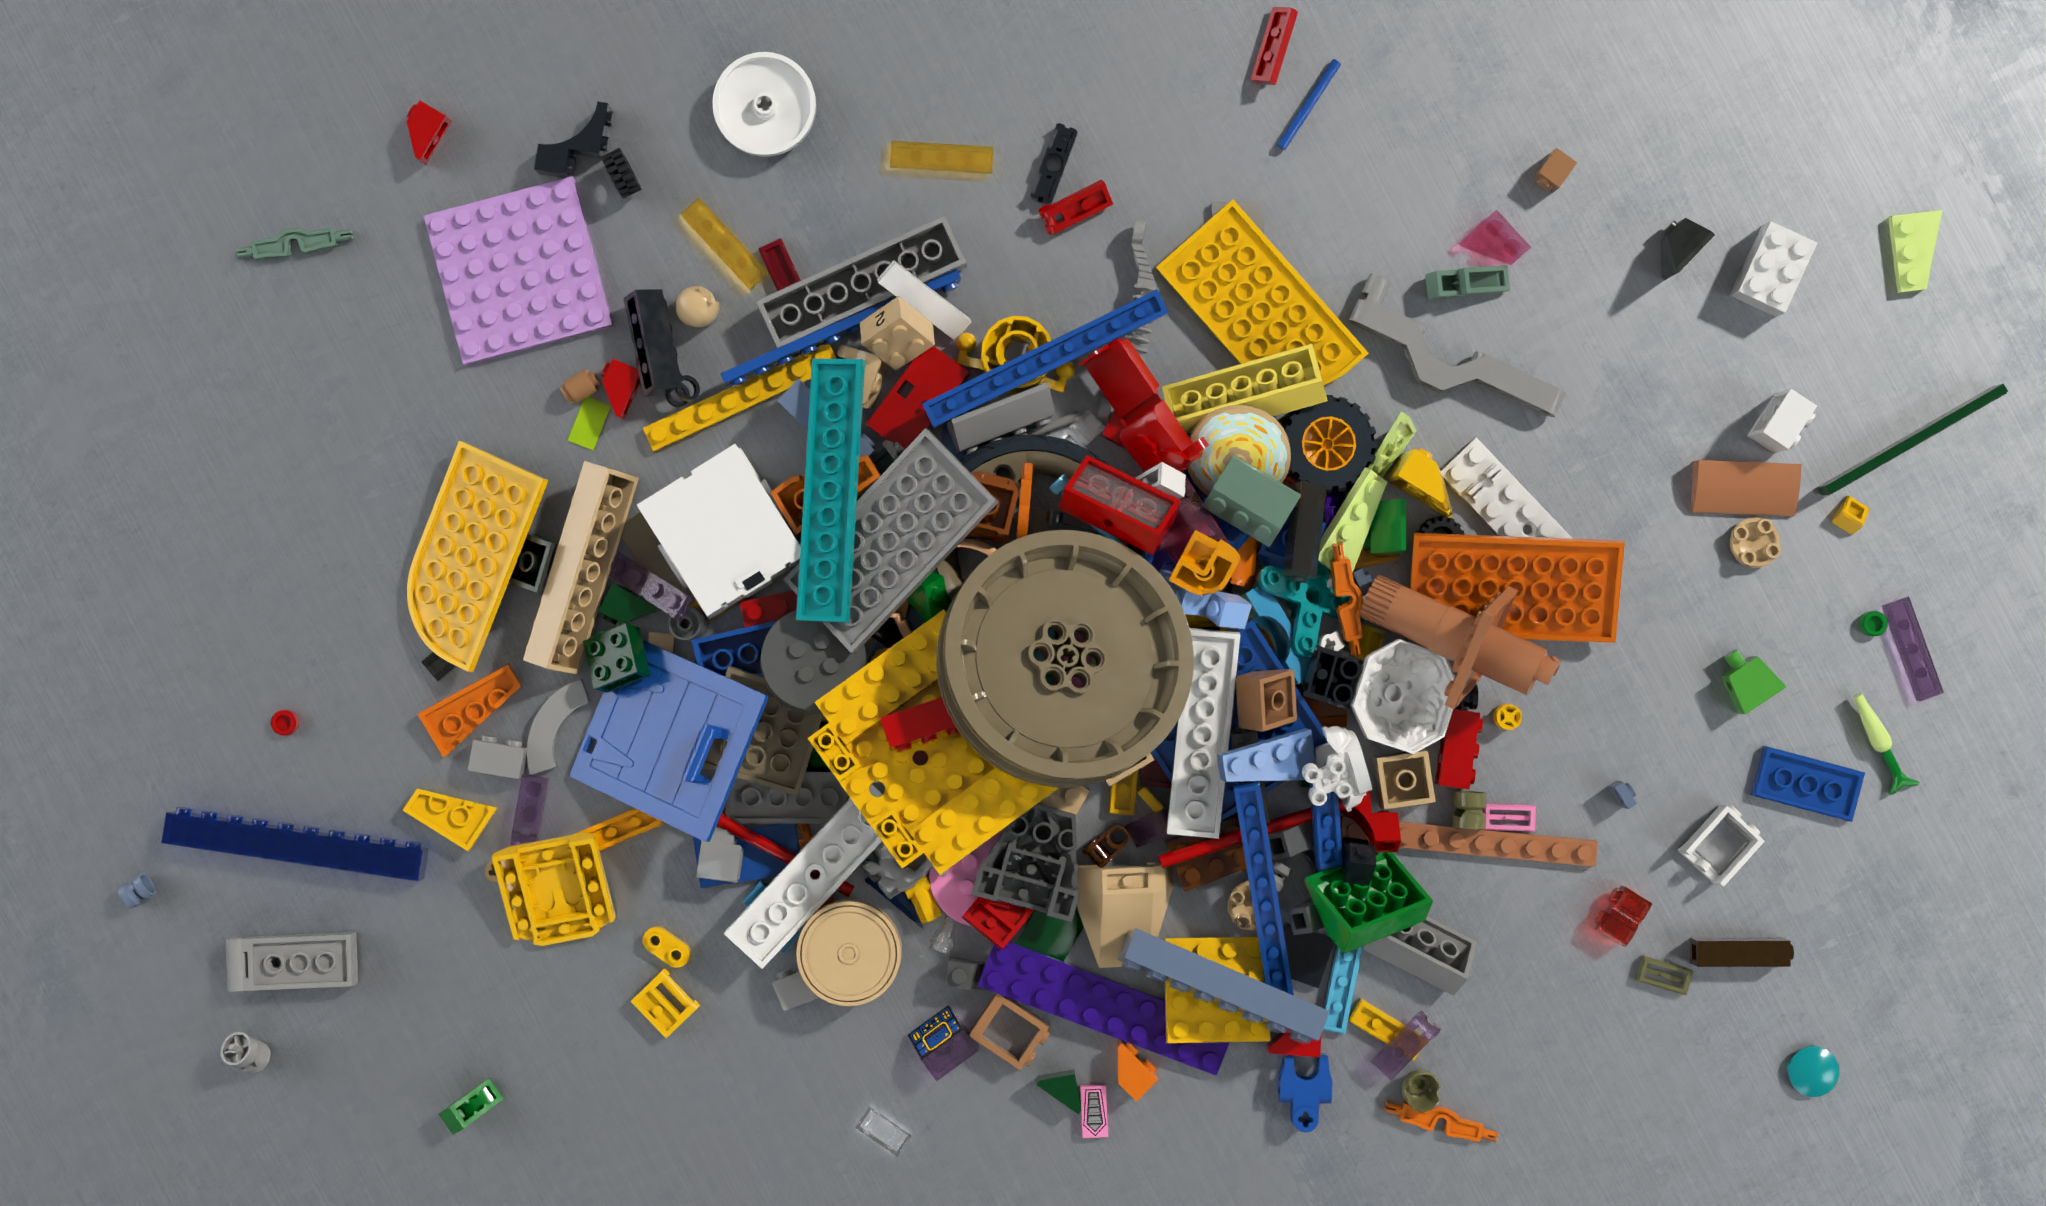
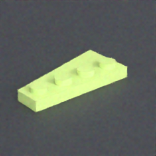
M1365 467L1310 556L1331 570L1330 561L1334 559L1331 545L1342 542L1344 557L1350 559L1353 573L1387 481L1371 469Z

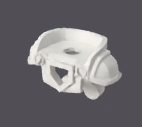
M1325 726L1321 729L1327 743L1315 748L1316 764L1308 763L1302 768L1304 779L1313 784V787L1308 792V797L1314 805L1321 806L1327 801L1326 794L1334 791L1349 812L1352 810L1351 808L1362 802L1367 791L1373 790L1360 743L1353 731L1346 728L1342 729L1338 726L1329 728Z

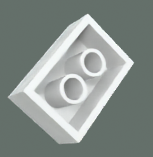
M1772 221L1764 224L1756 236L1729 296L1775 317L1786 313L1817 242Z

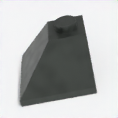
M1687 218L1679 222L1676 220L1671 222L1664 230L1666 235L1661 239V276L1666 280L1679 273L1715 234Z

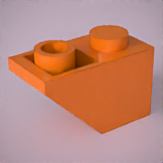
M1119 1040L1117 1042L1118 1084L1137 1102L1159 1080L1155 1073L1158 1069L1148 1059L1143 1061L1137 1055L1139 1050L1133 1044L1128 1042L1125 1044L1122 1040Z

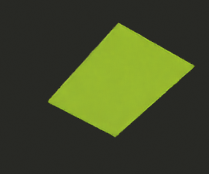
M590 397L585 398L567 441L594 451L611 405Z

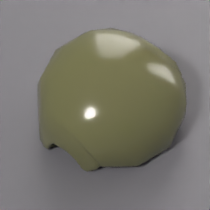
M1424 1069L1412 1071L1402 1082V1096L1413 1110L1422 1113L1431 1111L1440 1102L1439 1088L1441 1085L1432 1072Z

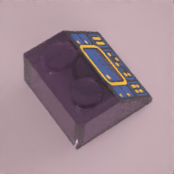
M949 1004L907 1034L921 1061L936 1081L979 1051L978 1043L969 1036V1031Z

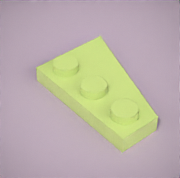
M1942 210L1888 217L1897 293L1927 289Z

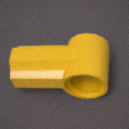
M927 874L918 880L913 888L905 891L908 899L912 900L922 924L942 915L941 909L933 896L930 879Z

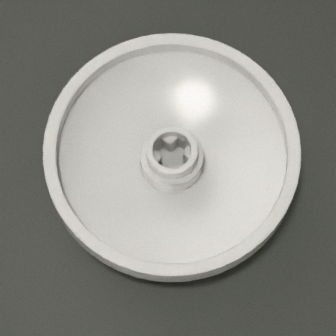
M757 52L737 59L721 74L713 93V113L720 131L734 147L750 155L771 157L790 151L805 139L815 120L816 96L809 77L797 63L777 53Z

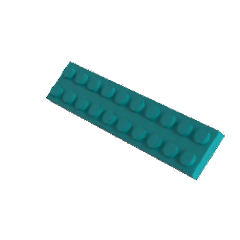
M812 359L796 620L850 622L865 361L863 359Z

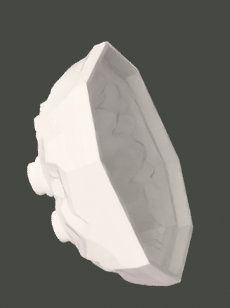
M1397 639L1373 651L1364 658L1360 666V674L1356 677L1357 680L1353 688L1354 695L1350 706L1365 738L1412 754L1442 739L1445 736L1453 712L1452 708L1445 705L1448 696L1444 695L1449 682L1455 678L1448 659L1430 651V649L1401 639Z

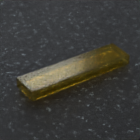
M891 141L890 168L992 174L994 147Z
M699 197L680 214L750 291L769 274Z

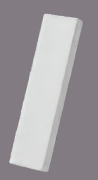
M894 260L877 279L880 285L896 297L900 296L932 322L933 325L955 341L972 322L968 316Z

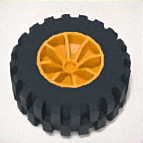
M1326 395L1327 402L1291 411L1281 423L1288 436L1291 449V462L1287 474L1296 479L1295 482L1300 486L1303 485V491L1308 490L1312 494L1317 495L1343 492L1354 486L1365 467L1367 468L1370 463L1374 464L1376 458L1374 452L1377 449V441L1374 439V434H1376L1375 427H1371L1368 421L1370 417L1367 413L1363 414L1359 410L1361 408L1356 403L1351 404L1347 402V398L1341 396L1336 398L1333 395Z

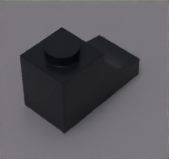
M1343 837L1341 842L1343 882L1369 886L1377 866L1375 846L1369 845L1368 840Z

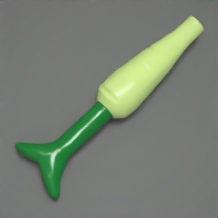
M1862 693L1855 695L1853 699L1858 707L1869 742L1875 751L1882 754L1892 773L1893 778L1888 792L1889 795L1897 793L1901 787L1917 786L1920 783L1919 781L1911 779L1902 772L1891 750V737L1878 716L1869 706Z

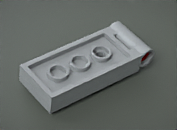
M356 932L227 938V990L229 992L354 986L358 984ZM276 958L280 960V966L275 963Z

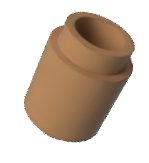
M585 368L566 379L564 384L560 386V389L570 404L573 402L579 403L599 391L598 385L601 383L593 370L589 372Z

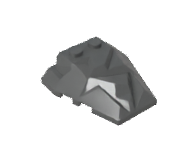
M1037 804L1009 824L978 868L971 895L996 902L1001 900L1044 912L1047 916L1072 922L1079 899V888L1077 885L1078 864L1076 862V815Z

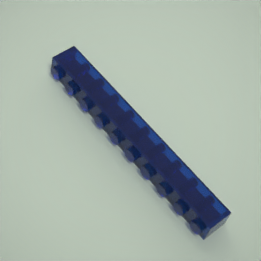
M176 807L175 811L166 812L161 842L163 844L420 881L425 877L429 848L421 847L422 843L406 841L405 844H398L396 839L380 837V841L371 840V835L356 833L354 837L345 836V831L329 830V833L319 832L320 828L314 826H304L303 829L294 828V824L287 822H278V826L268 824L269 820L253 818L252 822L243 821V816L227 815V818L217 817L218 813L213 811H202L201 814L192 813L191 808Z

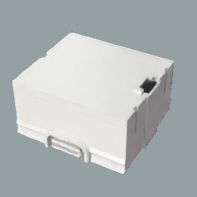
M736 444L690 471V477L677 479L637 504L640 512L660 542L657 546L684 589H690L708 619L714 618L745 597L751 598L773 584L775 578L794 568L800 562L801 542L771 495V487L765 479L761 481L742 449L738 448Z

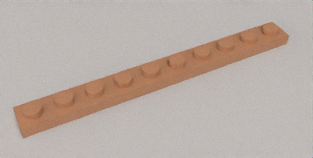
M1341 816V842L1343 837L1368 840L1363 829L1348 816ZM1399 821L1401 834L1399 848L1596 867L1598 841L1483 829L1453 828L1452 826Z

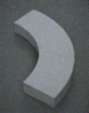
M583 678L573 681L556 691L543 704L535 716L527 742V763L530 775L556 767L554 746L556 734L561 724L576 709L590 703Z

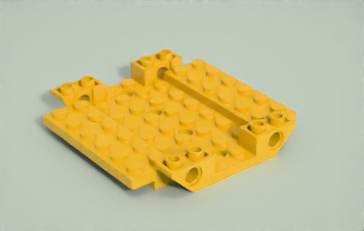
M945 610L939 612L818 699L815 704L829 723L808 738L900 867L903 869L924 853L939 875L943 874L1059 788L1032 784L1008 775L982 758L960 733L948 736L947 732L937 735L938 740L931 743L922 744V741L912 743V748L900 753H897L896 749L890 751L880 718L942 697L937 677L936 652L939 632L946 614ZM917 751H924L928 755V761L922 766L916 765L913 762V755ZM875 782H880L885 786V792L880 797H874L870 794V786Z

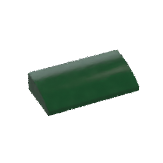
M1077 907L1072 922L1047 916L1044 912L1034 910L1015 943L1064 962L1084 928Z

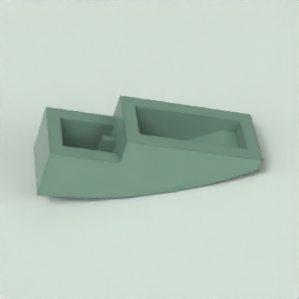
M1507 265L1468 267L1458 270L1434 271L1425 274L1428 300L1510 291Z

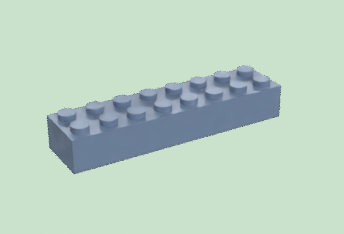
M1137 928L1128 931L1117 959L1123 962L1122 967L1130 971L1147 972L1146 977L1156 982H1164L1166 980L1171 983L1170 987L1183 993L1194 992V998L1206 1003H1213L1215 1001L1219 1003L1218 1008L1229 1013L1241 1012L1243 1013L1241 1018L1252 1023L1264 1022L1266 1023L1265 1028L1275 1033H1290V1039L1302 1044H1309L1310 1041H1319L1330 1011Z

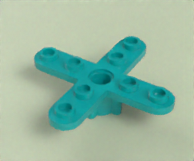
M1312 558L1306 574H1303V577L1274 566L1262 568L1257 575V581L1262 590L1286 600L1291 610V617L1295 619L1291 646L1296 655L1300 657H1307L1313 654L1317 645L1322 614L1338 619L1336 608L1350 599V596L1337 597L1334 595L1333 590L1327 587L1330 569Z

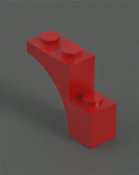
M1370 791L1366 792L1359 806L1351 808L1352 810L1349 812L1347 810L1340 811V813L1350 817L1363 829L1370 845L1375 846V853L1398 852L1401 843L1398 812L1390 813L1383 810L1372 813Z

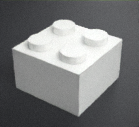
M1793 389L1775 393L1747 437L1771 453L1788 450L1789 448L1793 449L1801 439L1799 433L1803 427H1807L1815 417L1813 412L1817 405Z

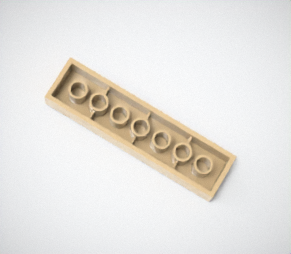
M584 461L570 509L564 522L562 535L556 548L554 561L549 571L546 587L541 597L538 613L533 623L530 639L526 646L524 661L546 669L579 675L585 655L583 641L591 636L639 480L638 477Z

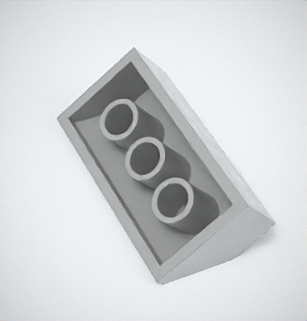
M1048 382L951 419L946 424L957 454L964 451L966 456L979 448L978 445L983 443H991L1002 439V436L1009 433L1012 436L1020 435L1027 432L1026 427L1035 424L1036 428L1050 423L1049 418L1055 415Z
M1427 916L1425 921L1364 945L1362 949L1454 996L1468 980L1477 942Z

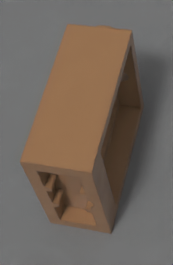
M995 993L969 1031V1036L1021 1070L1024 1065L1028 1067L1036 1055L1033 1052L1038 1043L1040 1045L1045 1043L1050 1032L1048 1031V1022L1015 1000ZM1002 1004L1039 1028L1019 1059L982 1035Z

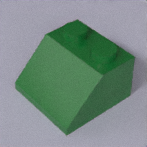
M1406 498L1380 501L1363 544V550H1368V556L1399 557L1406 551Z

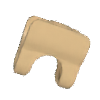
M840 345L837 355L842 359H863L865 361L862 408L872 409L876 404L888 365L874 354Z

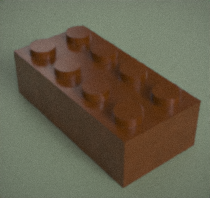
M1238 813L1230 815L1221 821L1219 836L1240 830ZM1178 835L1164 842L1168 852H1172L1212 838ZM1243 843L1174 864L1184 892L1246 869Z

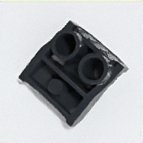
M1316 645L1305 677L1302 696L1349 710L1350 705L1348 703H1351L1353 699L1354 684L1357 680L1356 677L1360 674V665H1362L1363 660Z

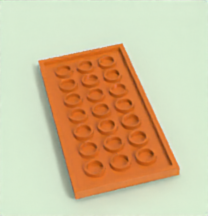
M1413 533L1410 589L1477 617L1478 613L1483 611L1486 604L1489 605L1492 598L1495 599L1498 592L1503 593L1509 586L1518 590L1502 627L1503 630L1529 640L1616 643L1625 543L1623 540Z

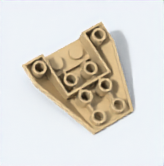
M1146 862V866L1099 868L1097 865L1078 866L1077 885L1079 888V899L1076 907L1099 968L1122 967L1123 962L1117 959L1128 931L1137 928L1155 937L1159 936L1173 889V865L1162 868L1160 862Z

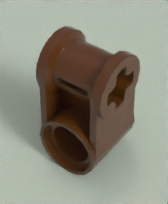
M1114 823L1089 842L1081 852L1088 854L1099 868H1103L1127 845L1129 841L1128 829L1123 824ZM1112 831H1123L1125 834L1124 839L1121 842H1114L1110 838Z

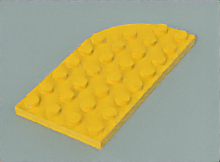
M1233 199L1155 268L1239 364L1312 344L1323 385H1327L1342 377L1369 354Z
M459 441L409 570L407 601L414 627L431 651L440 658L467 672H474L549 480L467 442Z

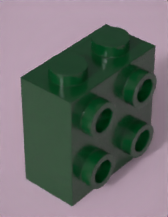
M621 622L615 624L613 629L593 633L591 638L583 641L594 690L609 693L651 676L640 627L630 625L628 622Z

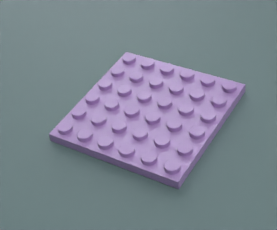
M573 176L424 215L464 365L614 326Z

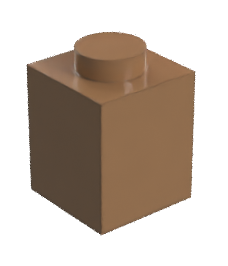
M1556 148L1550 153L1533 178L1538 181L1537 184L1542 189L1555 192L1563 184L1577 162Z

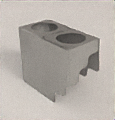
M716 826L710 842L701 840L696 873L697 878L733 883L739 881L744 849L740 845H736L737 839L727 832L728 830Z

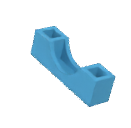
M1259 584L1239 595L1252 604L1247 621L1252 618L1255 624L1269 635L1273 643L1274 653L1284 669H1294L1295 685L1304 681L1311 657H1300L1293 651L1291 646L1293 627L1276 597L1262 590Z

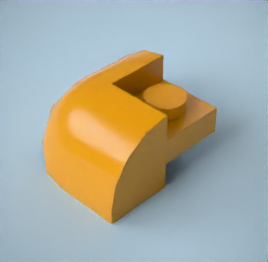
M1195 530L1168 581L1200 596L1203 594H1213L1226 586L1240 561V555L1230 544L1222 539L1218 542Z

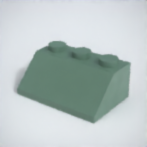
M1233 454L1202 507L1270 547L1301 497V494Z

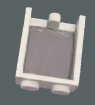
M1718 805V808L1690 839L1677 849L1714 885L1723 887L1765 842L1759 836L1761 832L1751 823L1746 824L1740 818L1742 814L1731 805Z

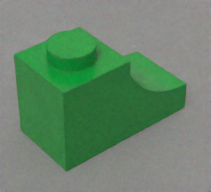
M488 1078L438 1115L452 1135H454L501 1102L503 1097Z

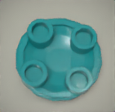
M1817 1045L1807 1046L1799 1050L1786 1065L1792 1086L1800 1094L1809 1097H1821L1829 1093L1835 1087L1839 1078V1065L1835 1056L1827 1049Z

